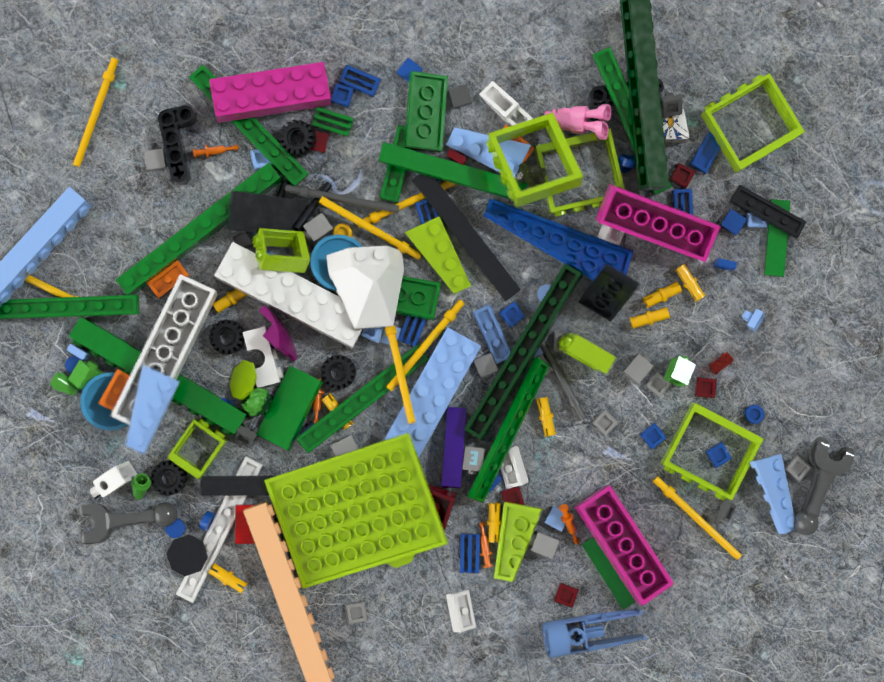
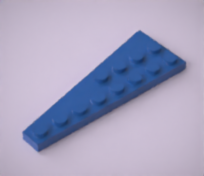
M490 198L484 217L562 263L581 272L591 280L595 279L605 263L627 275L633 254L632 250Z

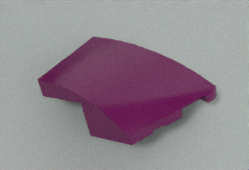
M264 305L259 312L273 325L262 336L294 362L297 359L296 350L287 329L277 315Z

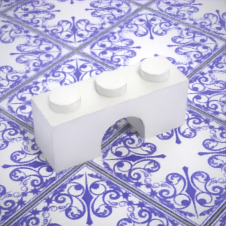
M266 326L242 332L247 351L261 350L265 355L264 364L256 368L257 388L281 383V378L284 377L281 366H277L276 359H279L277 349L273 348L272 344L262 336L268 330Z

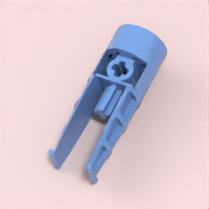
M635 608L634 610L603 612L543 622L542 630L547 655L549 658L610 648L641 639L646 641L647 638L644 635L634 634L587 642V639L603 637L605 632L603 625L585 628V624L641 615L643 611ZM579 622L580 628L575 625L566 627V624ZM576 631L579 635L576 636V639H573L571 635H574L573 632ZM570 644L574 646L582 644L584 647L570 649Z

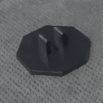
M190 534L174 539L166 553L171 569L183 576L200 572L208 558L204 542Z

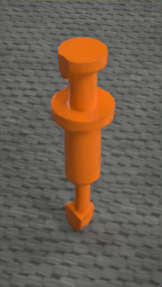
M205 145V149L196 150L193 148L194 158H197L199 155H206L209 158V155L221 154L227 150L237 151L239 146L208 147Z
M321 388L313 402V410L315 411L314 423L319 421L318 411L321 409V395L324 394Z
M562 504L559 506V510L563 513L561 521L566 524L569 534L573 537L574 544H579V538L575 536L576 529L572 521L574 516L572 513H568V505Z
M480 522L482 549L480 556H484L485 562L483 568L493 567V564H490L489 557L493 553L489 551L488 538L484 532L485 523Z

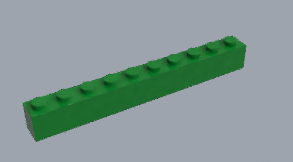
M268 162L232 191L265 195L283 180ZM231 192L118 277L116 281L127 295H135L146 287L150 280L175 261L181 260L228 224Z
M84 317L79 318L68 336L73 339V344L81 348L83 346L89 348L90 354L98 358L100 356L106 358L105 362L107 364L123 368L122 372L131 375L142 353L138 348ZM179 374L177 381L180 383L171 401L179 406L184 404L189 407L188 411L196 416L201 414L206 417L204 421L213 426L218 424L222 427L221 431L230 436L232 433L235 435L249 414L220 399L221 397Z

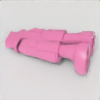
M602 104L592 110H589L588 106H574L573 108L545 111L544 115L553 112L563 131H570L573 134H585L589 130L594 132L600 140H606L608 137L609 129L605 121H609L611 118V106L609 104ZM590 118H595V119L601 120V121L587 122V120H589Z

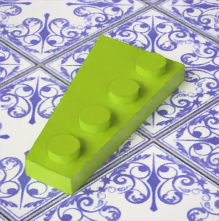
M440 216L405 232L454 294L471 286Z
M504 502L494 573L495 579L509 582L515 580L543 508Z

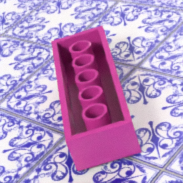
M324 62L209 79L217 123L331 105Z
M610 183L595 218L597 222L703 262H706L720 229V226L716 223Z
M610 485L603 486L574 506L637 604L645 605L674 584Z

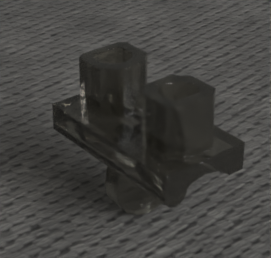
M523 162L519 165L520 171L515 177L520 184L526 182L528 184L523 191L546 182L544 177L547 176L548 172L545 168L539 169L538 165H525Z

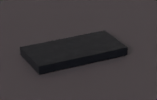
M231 191L227 230L258 233L259 228L297 231L294 225L305 212L306 201Z
M605 263L581 296L579 303L608 321H612L638 289L640 283Z

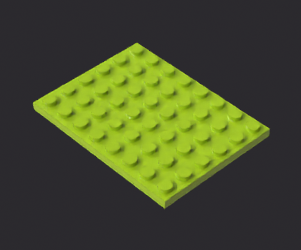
M410 432L264 480L303 589L448 544Z

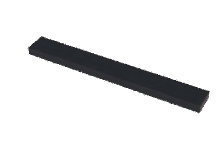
M423 174L415 177L412 182L506 302L521 290L437 180Z

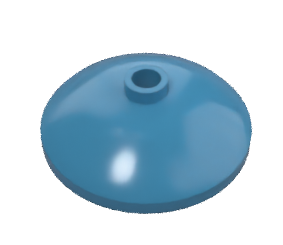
M331 235L323 238L314 247L310 258V267L315 279L324 287L337 291L333 280L328 275L326 256L347 248L362 247V245L346 235Z
M103 373L95 376L86 384L81 394L80 405L84 417L90 424L101 430L113 431L128 425L111 416L113 411L98 404L115 373Z

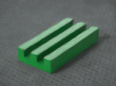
M317 107L312 126L348 137L354 118ZM320 113L347 121L349 123L345 124L333 119L320 116ZM321 120L347 129L342 131L317 122Z

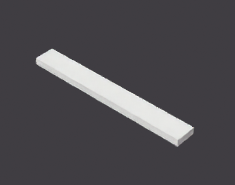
M245 456L236 476H257L263 464ZM248 495L225 496L203 539L208 558L200 572L184 577L176 595L192 603L195 601L235 522V505L244 504Z

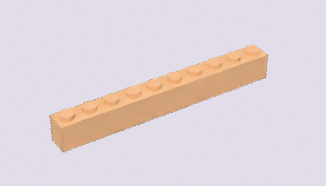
M267 501L244 509L243 512L306 682H333L335 678L333 669L327 666L326 661L329 659L326 650H322L319 643L322 642L318 631L315 632L313 624H315L312 613L308 614L306 606H309L305 595H301L299 588H302L299 577H295L292 571L295 570L294 563L286 555L288 547L285 540L281 541L279 536L282 531L279 523H275L272 517L275 515L272 504L268 505Z

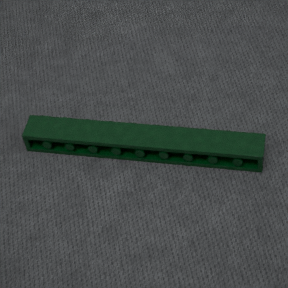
M620 0L639 191L660 190L669 187V175L661 112L662 101L659 92L660 82L657 73L658 62L655 53L656 43L653 33L654 23L651 14L652 4L650 0Z
M564 263L466 425L465 431L480 440L485 439L582 279L583 275L581 272Z

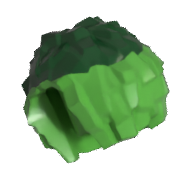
M255 388L242 400L241 406L244 407V410L250 416H259L268 413L271 408L272 399L268 390Z

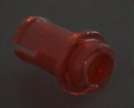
M728 352L721 353V357L708 365L715 375L728 365H732L734 359Z

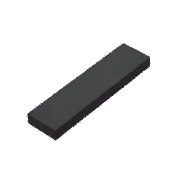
M738 185L729 201L731 204L795 239L799 237L807 222L741 185Z
M277 475L201 476L200 496L269 495L264 480Z

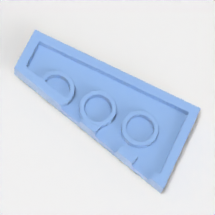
M454 127L446 145L500 172L493 164L494 157L492 153L487 151L486 142L488 141V135ZM507 140L499 143L515 178L532 144Z
M144 365L142 366L126 446L143 454L146 453L180 383L179 381Z
M776 454L751 461V467L755 468L758 474L756 476L757 482L762 484L764 489L763 497L765 502L770 504V514L778 534L794 531L795 516L782 455Z

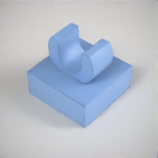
M756 309L754 314L745 310L742 315L743 320L749 322L747 325L749 330L755 333L765 317L764 312Z

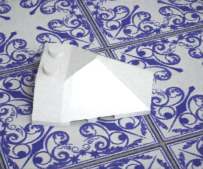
M390 246L347 248L327 255L328 275L333 280L337 293L345 305L344 308L354 328L364 329L393 326L404 273L402 253Z

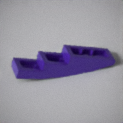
M447 407L441 487L461 488L467 408Z

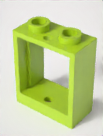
M259 228L257 235L253 237V247H256V261L259 262L260 270L305 273L310 257L304 232ZM266 246L290 247L293 250L294 257L267 255Z
M566 332L558 342V350L597 372L607 374L616 359L612 354L577 334Z
M202 418L200 420L193 419L167 457L198 480L201 479V476L205 475L228 442L223 432L218 429L212 430L209 428L210 424ZM197 427L220 442L202 468L179 453Z

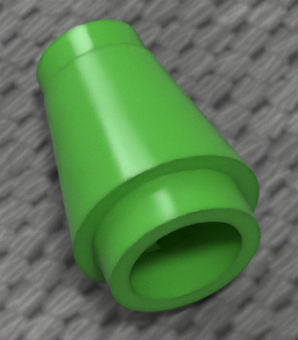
M57 372L50 382V386L54 390L75 397L79 389L68 380L69 377L63 372L62 374Z
M139 473L131 480L133 497L135 499H143L151 485V480L146 474Z

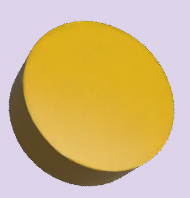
M341 223L335 226L333 235H346L352 238V230L349 225Z

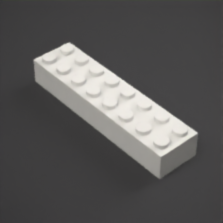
M232 242L214 275L217 280L243 292L353 349L363 330L354 328L341 297L292 272L260 270L259 262L256 261V254Z
M181 274L179 275L111 414L113 418L130 425L143 365L177 380L218 295L216 290Z

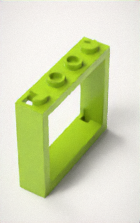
M770 73L764 77L762 74L752 79L753 83L748 86L746 83L741 85L733 95L730 92L720 98L721 102L717 104L714 102L704 107L705 111L701 114L702 119L715 137L717 144L720 146L735 174L805 133ZM763 86L790 132L739 161L712 114Z
M553 112L488 133L487 151L492 153L494 157L493 164L496 169H499L501 182L507 186L508 197L514 202L516 208L581 186L583 175ZM546 128L568 176L520 191L499 143Z
M609 129L606 140L598 139L594 132L566 139L570 148L604 141L614 184L625 189L611 129ZM553 142L535 146L542 184L549 182L543 155L557 152ZM552 196L546 197L550 215L555 214V217L566 215V211L570 210L576 213L584 211L585 207L588 206L598 208L601 206L604 196L555 207Z
M691 403L660 464L665 466V471L673 475L675 472L681 474V479L690 484L692 481L698 483V488L708 492L710 489L716 493L715 497L723 501L726 498L733 500L763 438L697 403ZM694 413L751 442L726 491L669 462Z

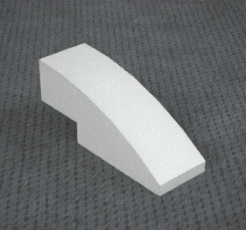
M493 81L479 94L509 126L533 119L520 107L519 103Z

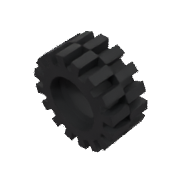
M293 120L292 123L290 121L287 122L288 126L284 125L282 127L284 131H280L282 137L279 138L282 142V147L285 148L284 150L296 156L307 155L306 152L311 153V148L316 146L314 142H317V138H315L316 132L313 131V127L302 120ZM297 131H302L305 135V139L300 145H294L292 142V136Z
M220 320L210 329V344L219 353L233 354L243 347L245 340L242 332L244 331L237 322ZM224 330H231L234 333V341L231 344L226 345L221 342L220 335Z
M333 355L323 363L321 377L330 388L344 389L355 380V365L348 357ZM335 365H342L346 369V375L341 380L332 377L331 370Z
M163 461L151 471V486L161 495L170 496L179 493L185 487V482H187V472L173 461ZM167 470L174 472L176 476V481L173 485H166L162 481V474Z

